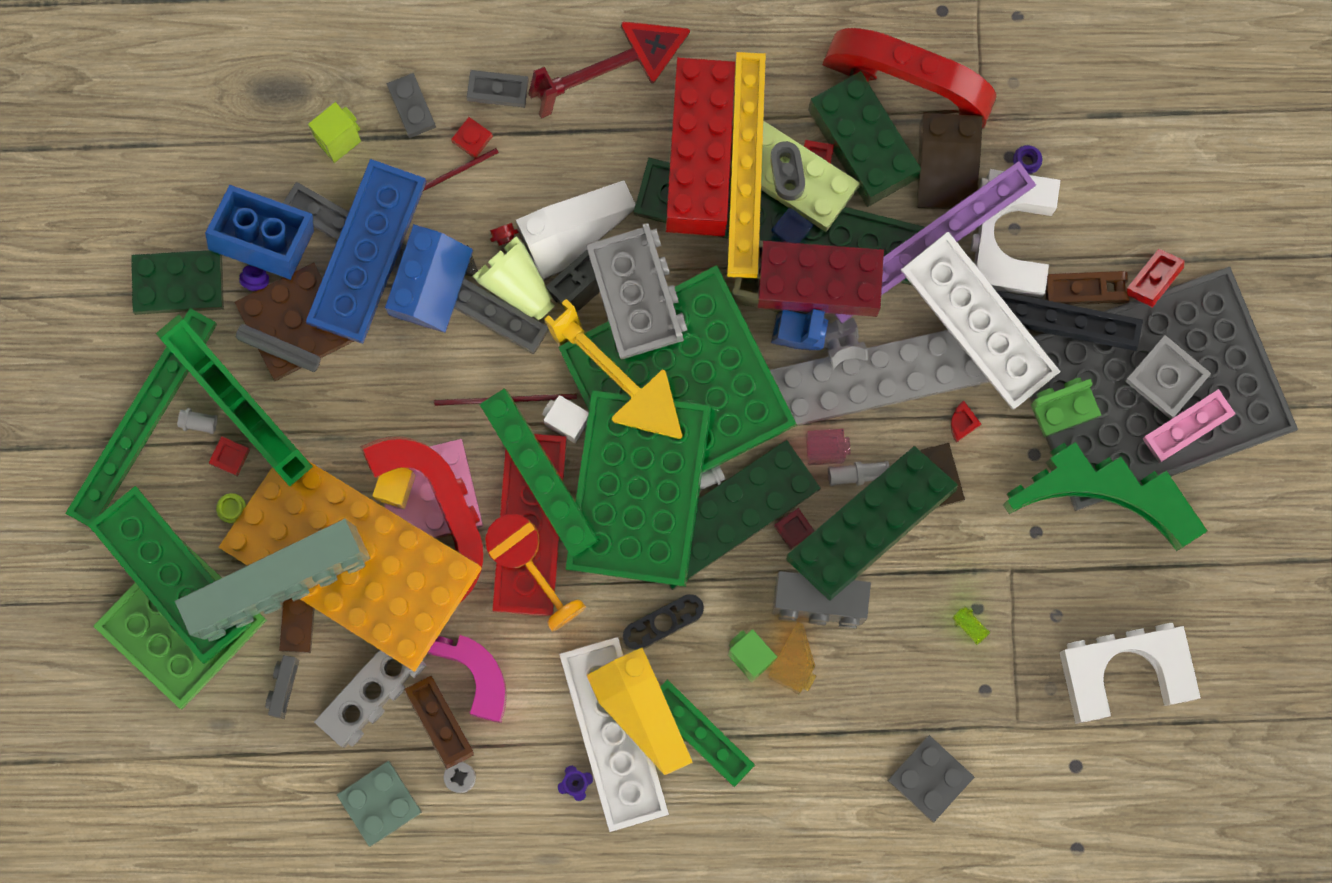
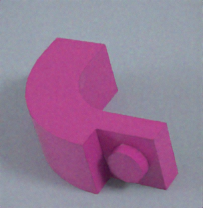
M460 635L456 647L452 645L453 640L438 636L427 654L460 662L467 666L474 676L476 692L470 714L482 719L502 723L506 708L507 691L503 673L493 656L482 645L468 637Z

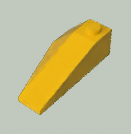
M643 648L619 657L587 675L599 704L664 775L693 763Z

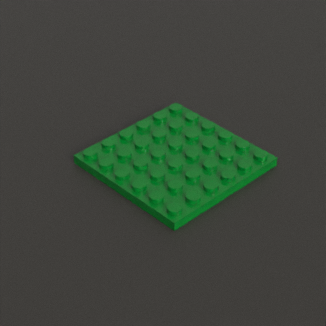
M717 265L674 287L679 302L674 303L673 306L676 315L683 314L687 331L682 332L684 341L621 360L609 321L584 333L639 388H643L661 370H665L673 401L710 405L712 407L702 474L797 426ZM569 341L558 347L588 410L590 408L592 390L628 395L576 343L572 344Z

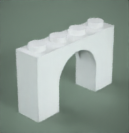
M990 169L987 177L981 179L980 188L1004 171ZM1030 175L1036 186L980 225L978 234L973 235L971 251L976 252L973 263L995 290L1042 299L1046 290L1049 265L1009 257L999 248L994 236L995 222L1007 213L1021 211L1052 216L1055 212L1060 180Z
M1173 623L1155 626L1156 632L1145 634L1144 628L1126 632V638L1115 640V636L1112 634L1096 638L1097 643L1086 645L1085 640L1068 643V649L1061 651L1060 657L1075 723L1078 724L1111 716L1103 682L1104 671L1110 659L1122 652L1139 654L1152 664L1158 677L1164 706L1200 699L1184 626L1174 628Z

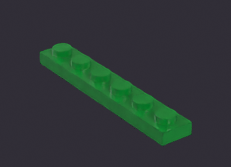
M504 388L479 404L571 557L577 556L599 541L509 392Z

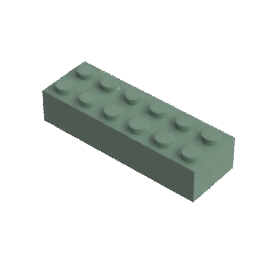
M343 519L176 600L175 603L189 634L204 640L208 638L210 642L226 635L225 630L234 625L237 628L248 625L254 621L253 616L263 611L265 614H269L282 607L281 602L292 598L295 601L307 596L310 593L308 589L320 584V587H325L338 580L337 575L345 571L351 574L361 570L366 566L364 562L371 558L356 526Z

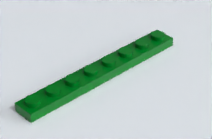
M189 308L183 318L205 344L217 326L215 321ZM167 346L65 513L86 526L107 509L189 373Z

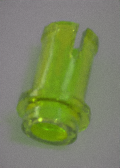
M964 606L952 617L955 621L954 625L956 627L959 625L971 637L974 643L978 645L991 632L974 616L972 608L968 609Z

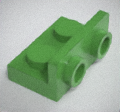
M1081 377L1066 382L1064 389L1054 392L1053 388H1049L1036 394L1037 399L1033 401L1031 407L1044 438L1101 416L1090 389L1093 385L1091 379L1082 381Z

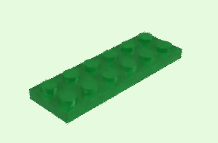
M134 486L88 524L95 535L203 664H206L252 625L249 623L240 628L234 625L225 630L226 635L210 642L208 638L204 640L189 634L175 601L215 582V579L138 487Z

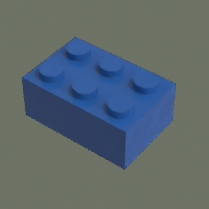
M229 185L205 232L208 250L291 280L314 233L313 215Z

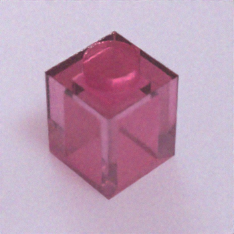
M844 429L807 431L808 466L844 463L846 455H850V438L844 437Z

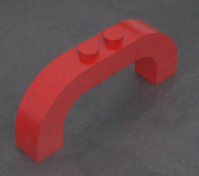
M845 28L837 31L822 66L848 76L853 67H868L935 92L952 101L958 107L959 115L982 116V129L986 126L997 98L996 92L990 83L968 67L895 37L868 29Z
M385 437L360 446L374 477L403 467L416 469L423 473L431 486L452 535L455 551L482 568L483 544L476 526L480 519L474 506L468 507L464 496L468 494L462 478L456 479L451 467L444 458L426 444L406 437ZM481 571L479 572L476 579L464 595L461 602L471 593V591L475 587Z

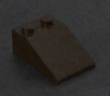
M923 113L919 126L918 164L921 167V172L918 177L917 208L952 209L978 190L982 145V116Z

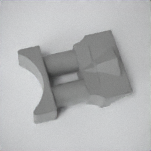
M850 318L842 324L839 320L828 324L824 347L828 348L829 362L832 369L847 359L868 360L865 343L858 342V326L854 318Z

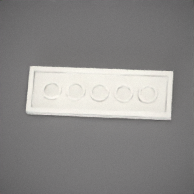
M946 232L901 269V272L1011 409L1018 407L1060 373V370L949 232Z
M618 637L559 654L609 832L669 815L655 764L599 704L587 678V675L623 656Z

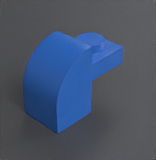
M812 309L807 314L789 310L780 311L776 315L771 343L801 350L823 349L829 321L824 319L825 311Z

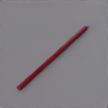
M497 148L426 183L423 191L498 154Z
M577 393L511 397L514 402L556 400L559 395L567 400L577 399ZM488 398L434 400V405L481 404Z

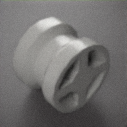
M460 762L445 770L443 776L447 788L456 793L468 792L475 785L476 781L473 768L464 762Z

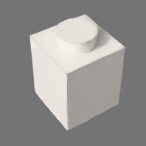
M560 395L556 401L550 400L542 413L545 416L544 424L546 427L561 436H567V439L575 444L587 426L589 414L586 410Z

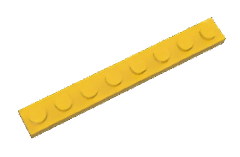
M736 52L727 277L757 278L766 53Z

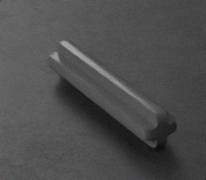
M241 324L237 330L236 338L239 341L297 366L316 372L320 365L321 359L319 356L244 324Z

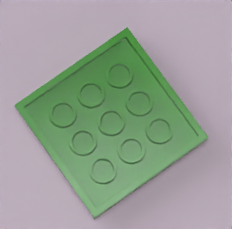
M185 543L215 581L222 578ZM136 583L126 591L93 627L182 710L261 628L267 619L260 613L253 616L254 621L251 622L252 625L206 664H203Z

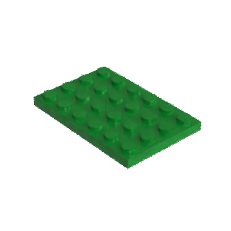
M592 390L575 502L599 541L575 557H571L568 552L565 569L686 587L712 407L710 405L673 401L682 433V438L677 439L614 423L612 417L631 400V397L624 394Z

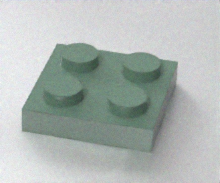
M390 761L385 762L337 794V797L369 847L422 813Z

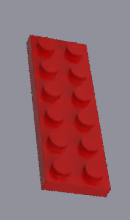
M534 434L564 483L567 436ZM505 448L500 517L506 514H518L526 517L535 525L539 534V547L531 561L555 593L559 535ZM496 563L493 612L552 616L554 614V604L526 565L519 568H506Z

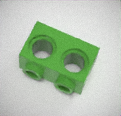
M753 629L747 634L742 630L729 644L731 649L728 652V656L751 682L770 667L777 658L775 653Z

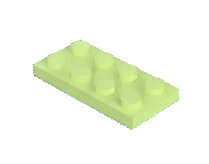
M763 121L761 190L827 232L859 188L860 182ZM783 141L794 143L799 148L802 159L805 189L802 196L793 201H787L778 196L775 191L772 174L771 151L777 143ZM788 157L780 158L783 163L790 161ZM786 184L785 188L787 190H793L795 186L792 184Z

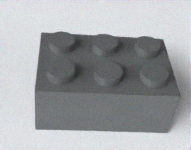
M779 571L775 583L772 614L779 615L778 620L796 622V619L799 617L809 619L808 623L813 625L825 626L827 622L832 621L839 622L838 627L857 629V626L862 625L868 617L871 582L854 580L829 601L802 574Z

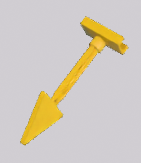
M567 299L562 302L565 312L555 321L549 315L544 319L553 339L560 346L568 340L572 344L576 343L631 397V400L612 417L614 423L677 439L682 438L665 370H661L643 388H639L584 334L583 326L575 307Z

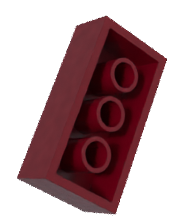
M763 241L757 308L805 312L816 309L831 314L877 317L881 309L884 250Z

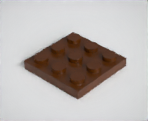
M314 262L295 271L291 280L283 277L267 285L265 288L259 289L234 302L247 326L319 356L320 359L354 342L348 338L306 323L323 279ZM258 349L274 381L302 368Z

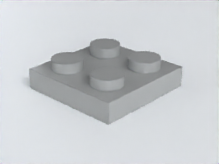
M1164 335L1125 382L1169 419H1173L1211 373Z

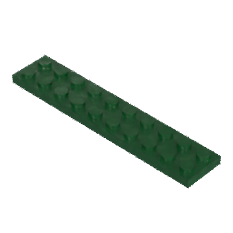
M648 157L634 209L635 216L666 223L670 162ZM729 178L728 212L725 236H718L726 239H729L731 178ZM761 190L760 241L884 250V256H886L925 228L924 226L844 207L827 232H825ZM907 278L900 282L912 285Z

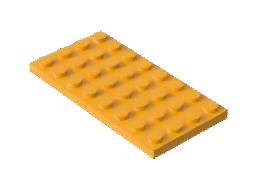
M310 461L309 463L313 467L291 486L272 467L219 545V548L248 566L343 519L348 520L356 526L371 559L364 562L366 566L359 571L351 574L345 571L337 575L338 580L330 585L320 587V584L308 589L310 593L300 600L415 672L482 568Z

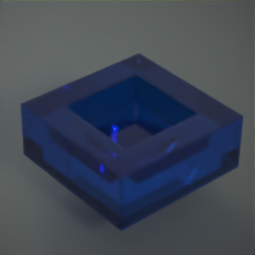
M789 207L772 228L771 233L783 242L801 243L813 228V224Z

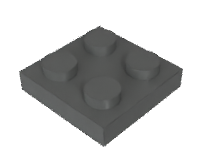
M928 735L887 781L934 823L975 777L937 741Z

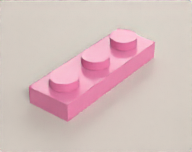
M1218 389L1142 439L1158 463H1161L1233 417L1236 413Z

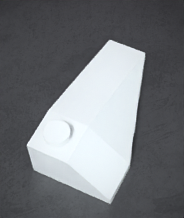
M623 180L539 209L517 219L516 223L542 279L546 280L564 271L587 250L586 245L597 242L608 231L616 227L635 209L636 204Z

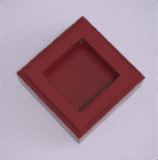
M799 508L774 524L775 529L790 550L798 546L815 531Z

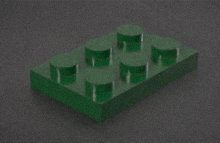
M210 250L131 255L132 306L135 315L188 312L189 308L195 311L224 309L221 254Z

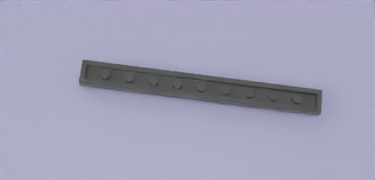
M298 182L294 184L283 204L311 213L313 215L314 228L338 241L349 214L347 210ZM402 243L401 249L391 271L395 275L397 274L404 250L406 248V244ZM464 278L454 309L530 353L535 354L549 331L548 326Z

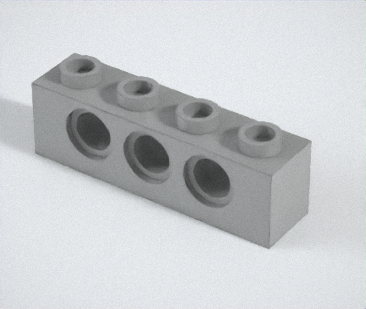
M379 650L314 723L341 747L345 748L348 744L353 747L364 735L361 730L369 721L374 724L385 712L382 707L389 699L395 701L406 688L403 684L410 676L416 678L426 667L424 661L427 656L425 655L415 672L402 664L401 673L391 677L388 676L386 669L387 665L391 661H395V659ZM377 683L381 687V694L378 698L370 700L366 696V689L370 684ZM351 706H357L360 710L359 719L353 723L347 722L345 718L346 710Z

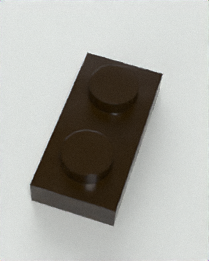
M945 443L921 449L920 451L958 484L957 490L937 508L964 502L965 497L950 444Z

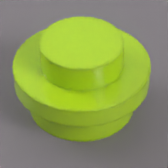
M226 494L217 502V515L222 521L234 524L246 507V502L237 494Z

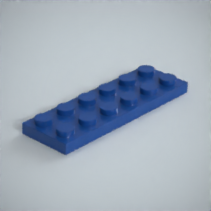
M370 159L306 319L308 325L362 344L364 343L426 185V178Z

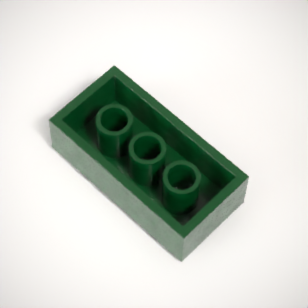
M861 71L810 99L808 111L828 144L834 145L833 152L847 175L860 182L857 191L867 207L918 179L921 167Z

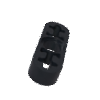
M688 594L629 624L623 632L624 644L632 651L639 648L645 649L695 623L703 615L704 605L702 600L696 595ZM686 601H689L691 604L696 603L698 605V608L695 609L696 615L691 617L689 613L680 616L683 623L678 625L677 618L670 609L676 607L678 613L685 608L684 603ZM661 614L668 615L672 619L671 628L667 631L658 630L654 624L657 616ZM649 621L650 628L656 637L651 639L650 633L642 637L643 643L639 645L635 641L630 643L628 638L631 637V630L636 629L637 632H642L647 629L643 623Z

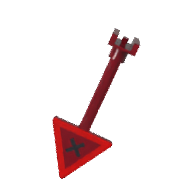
M622 22L621 29L631 45V49L562 78L556 77L551 79L545 67L534 70L528 94L531 99L536 96L541 99L539 116L542 119L552 114L556 97L564 94L565 90L634 61L640 62L650 83L653 84L688 37L690 29Z

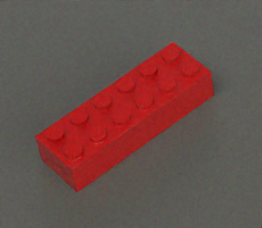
M677 57L666 232L725 236L728 212L735 61Z

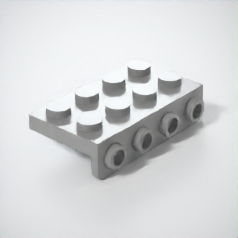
M648 223L642 224L643 228L586 245L621 360L684 341L682 332L687 331L683 314L676 315L673 306L674 303L679 302L674 285L667 286L665 275L670 274L665 257L659 258L656 247L661 246L657 229L650 230Z

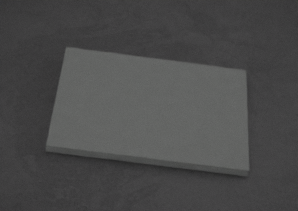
M1231 267L1168 288L1153 307L1134 300L1104 311L1143 319L1137 351L1049 333H1042L1033 337L1060 370V373L1030 396L1032 403L1037 399V393L1049 388H1053L1054 392L1064 389L1066 382L1081 377L1082 381L1091 379L1093 383L1090 389L1101 416L1046 437L1051 451L1064 442L1067 447L1076 442L1096 472L1095 466L1103 460L1111 457L1114 461L1121 456L1140 485L1143 486L1140 480L1154 471L1159 476L1167 470L1172 477L1298 430ZM1166 335L1211 373L1175 417L1218 389L1236 414L1166 460L1158 463L1142 438L1171 419L1126 383L1125 380L1162 337ZM1069 496L1075 511L1104 501L1096 498Z

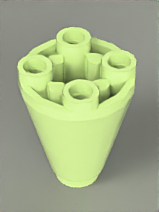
M516 236L504 247L507 251L506 254L500 250L488 261L491 267L488 268L485 264L473 277L481 286L539 321L555 304L551 301L552 296L546 288L525 245Z

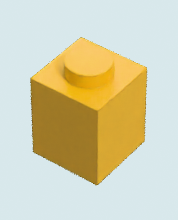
M403 467L380 475L372 495L377 502L405 510L416 477L415 473L410 468Z

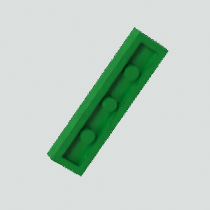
M667 679L660 688L682 738L723 778L735 787L755 764Z

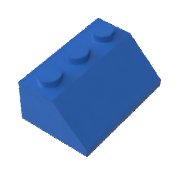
M413 224L385 306L388 315L446 333L473 249L441 232Z

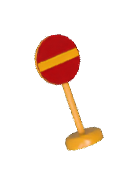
M506 514L497 518L489 526L485 542L490 558L498 565L506 568H519L526 565L558 611L547 621L548 627L552 632L570 622L586 608L580 599L573 600L564 606L531 561L539 547V534L535 525L529 519L518 514Z

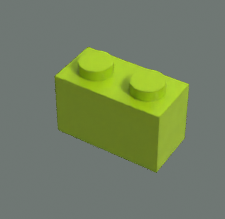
M336 102L308 123L316 143L334 163L361 142L358 131L361 129L356 123V117L347 107L341 109Z

